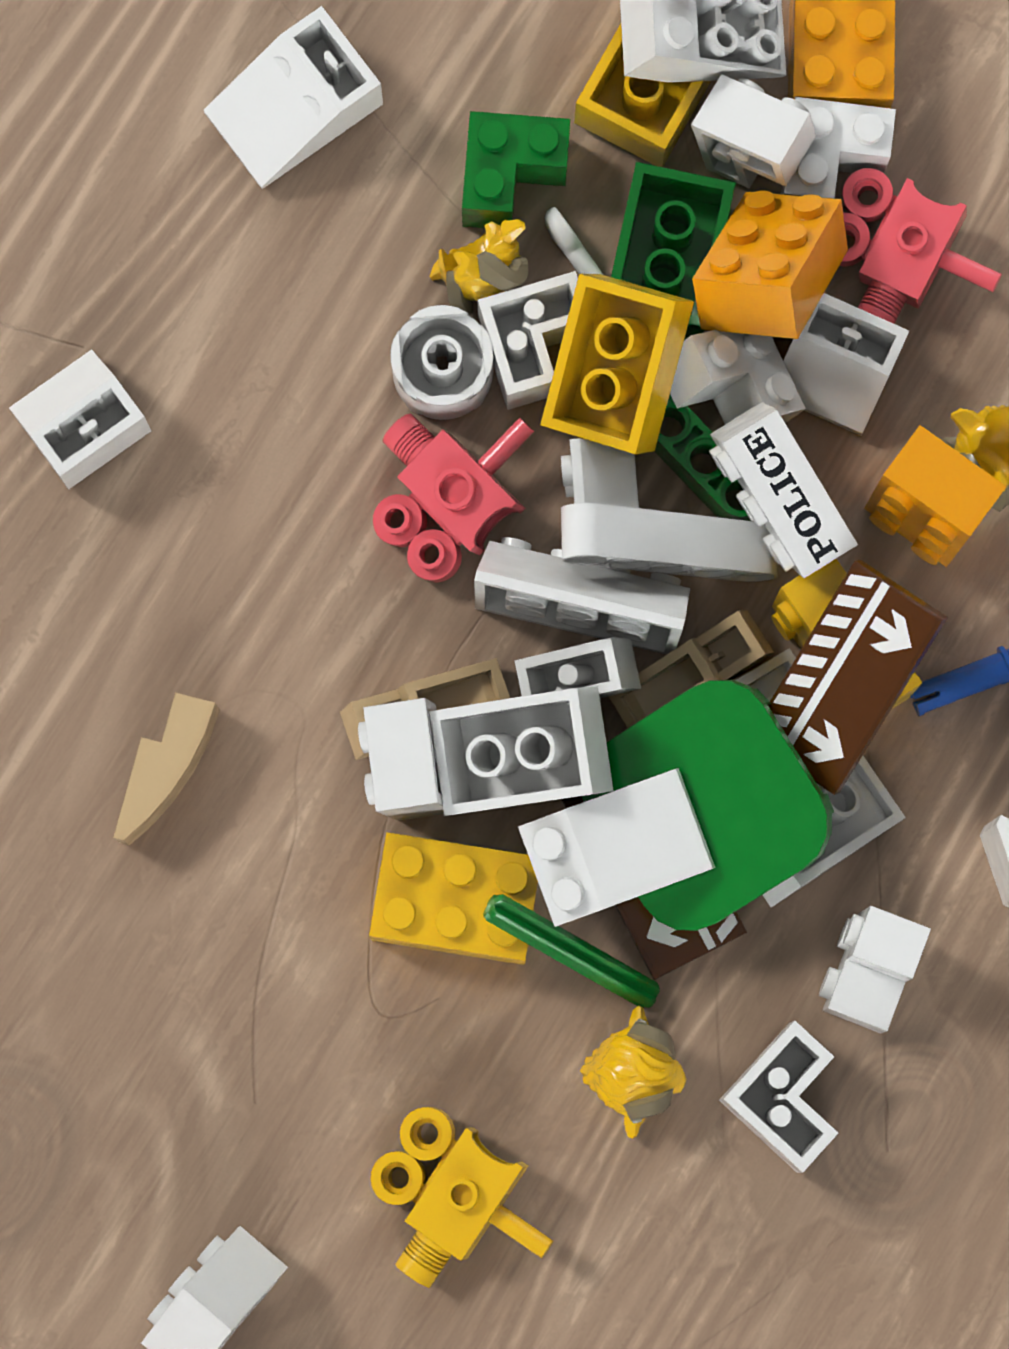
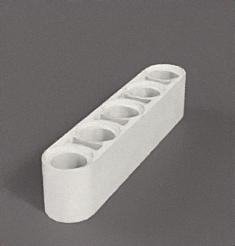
M576 503L561 507L562 561L565 563L744 582L767 581L778 576L777 563L762 538L770 533L765 525L758 527L754 521L599 503Z

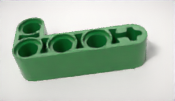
M669 395L664 418L671 417L679 421L683 431L673 437L664 436L659 433L654 452L717 517L751 521L744 510H735L726 501L725 495L728 492L737 489L743 491L738 480L731 483L728 477H724L718 466L715 471L704 474L696 471L691 465L690 459L696 454L704 453L711 456L709 450L716 447L715 442L710 436L712 431L688 406L677 408L671 395Z

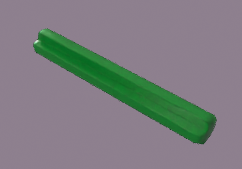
M504 894L493 895L488 900L483 914L486 921L636 1006L650 1008L655 1004L656 997L660 992V987L656 981L560 926L555 927L553 922Z

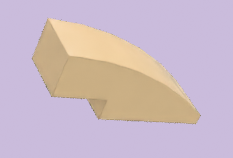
M738 610L697 638L688 640L638 673L641 689L608 697L626 726L630 728L688 689L710 680H733L772 655L774 651L748 610Z
M497 658L408 682L396 690L350 702L340 711L355 759L359 760L369 757V753H363L358 735V724L365 721L363 707L426 698L436 704V710L509 699L510 695Z
M175 692L162 742L141 737L113 837L119 843L130 846L146 832L174 802L192 776L209 743L220 712L215 702Z

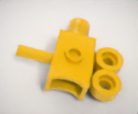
M422 1107L410 1112L404 1118L400 1127V1140L405 1151L389 1152L381 1156L375 1162L370 1177L374 1193L385 1203L391 1205H402L412 1201L415 1203V1206L404 1222L417 1231L395 1263L396 1267L412 1280L430 1288L451 1255L460 1261L469 1258L490 1224H493L542 1259L553 1244V1240L503 1206L529 1165L523 1161L515 1164L494 1155L483 1145L479 1138V1131L474 1127L465 1128L458 1141L455 1140L453 1121L441 1109ZM427 1123L433 1124L438 1131V1137L432 1144L426 1143L421 1137V1130ZM442 1157L426 1182V1171L420 1160L428 1161ZM398 1167L405 1169L409 1175L408 1183L403 1188L396 1186L392 1180V1174Z

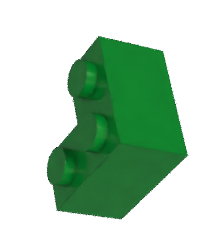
M470 111L462 199V227L485 228L484 225L491 221L499 225L505 219L513 220L516 183L566 186L571 119Z

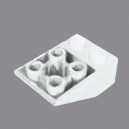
M620 0L624 76L670 83L715 81L719 79L721 74L734 80L739 78H782L786 76L782 0Z
M320 6L280 34L204 109V113L261 189H263L382 106L381 83L324 8Z

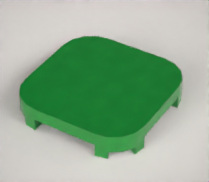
M710 680L692 687L606 742L613 791L679 768L716 867L638 896L643 906L658 922L675 930L697 931L724 920L779 884L811 866L826 852L825 848L832 835V813H834L828 794H823L769 708L768 705L771 703L758 689H754L736 680ZM610 792L582 796L583 802Z

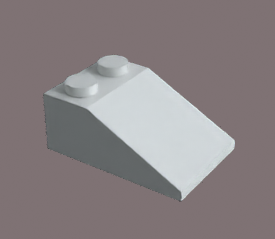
M679 768L518 826L555 927L716 868Z

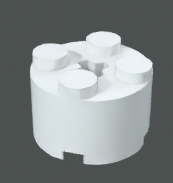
M437 305L419 310L398 330L392 342L391 365L396 390L410 411L432 419H454L477 409L485 400L493 380V346L488 332L474 318L469 316L467 312L458 307ZM437 357H447L448 369L438 370L436 365Z

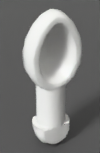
M552 207L547 210L544 217L546 228L551 238L562 250L578 274L603 275L558 209Z

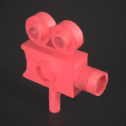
M873 168L859 169L847 178L842 190L843 203L847 211L843 215L846 235L852 236L855 243L848 249L839 266H852L864 260L859 271L860 282L869 286L857 308L895 324L905 303L917 309L920 308L940 268L986 290L995 291L1001 279V273L949 250L967 216V205L959 203L949 206L934 202L919 193L914 186V181L908 178L897 197L893 195V187L889 178L883 172ZM865 191H873L877 194L878 198L873 204L864 205L859 201V196ZM883 218L873 239L870 240L869 228L865 222H874Z
M413 414L404 415L388 429L384 435L383 443L407 466L397 478L412 493L409 497L401 494L391 495L378 504L373 515V526L376 534L390 545L408 547V564L418 577L436 583L450 579L458 571L461 564V544L469 551L480 556L485 551L484 542L495 525L512 513L521 514L526 509L493 474L534 433V430L519 418L477 460L452 434L444 429L434 437ZM397 511H402L404 514L403 524L398 528H392L390 523L391 516ZM426 512L444 530L443 532L435 529L426 530ZM437 546L439 557L434 563L428 564L425 560V552L429 547Z

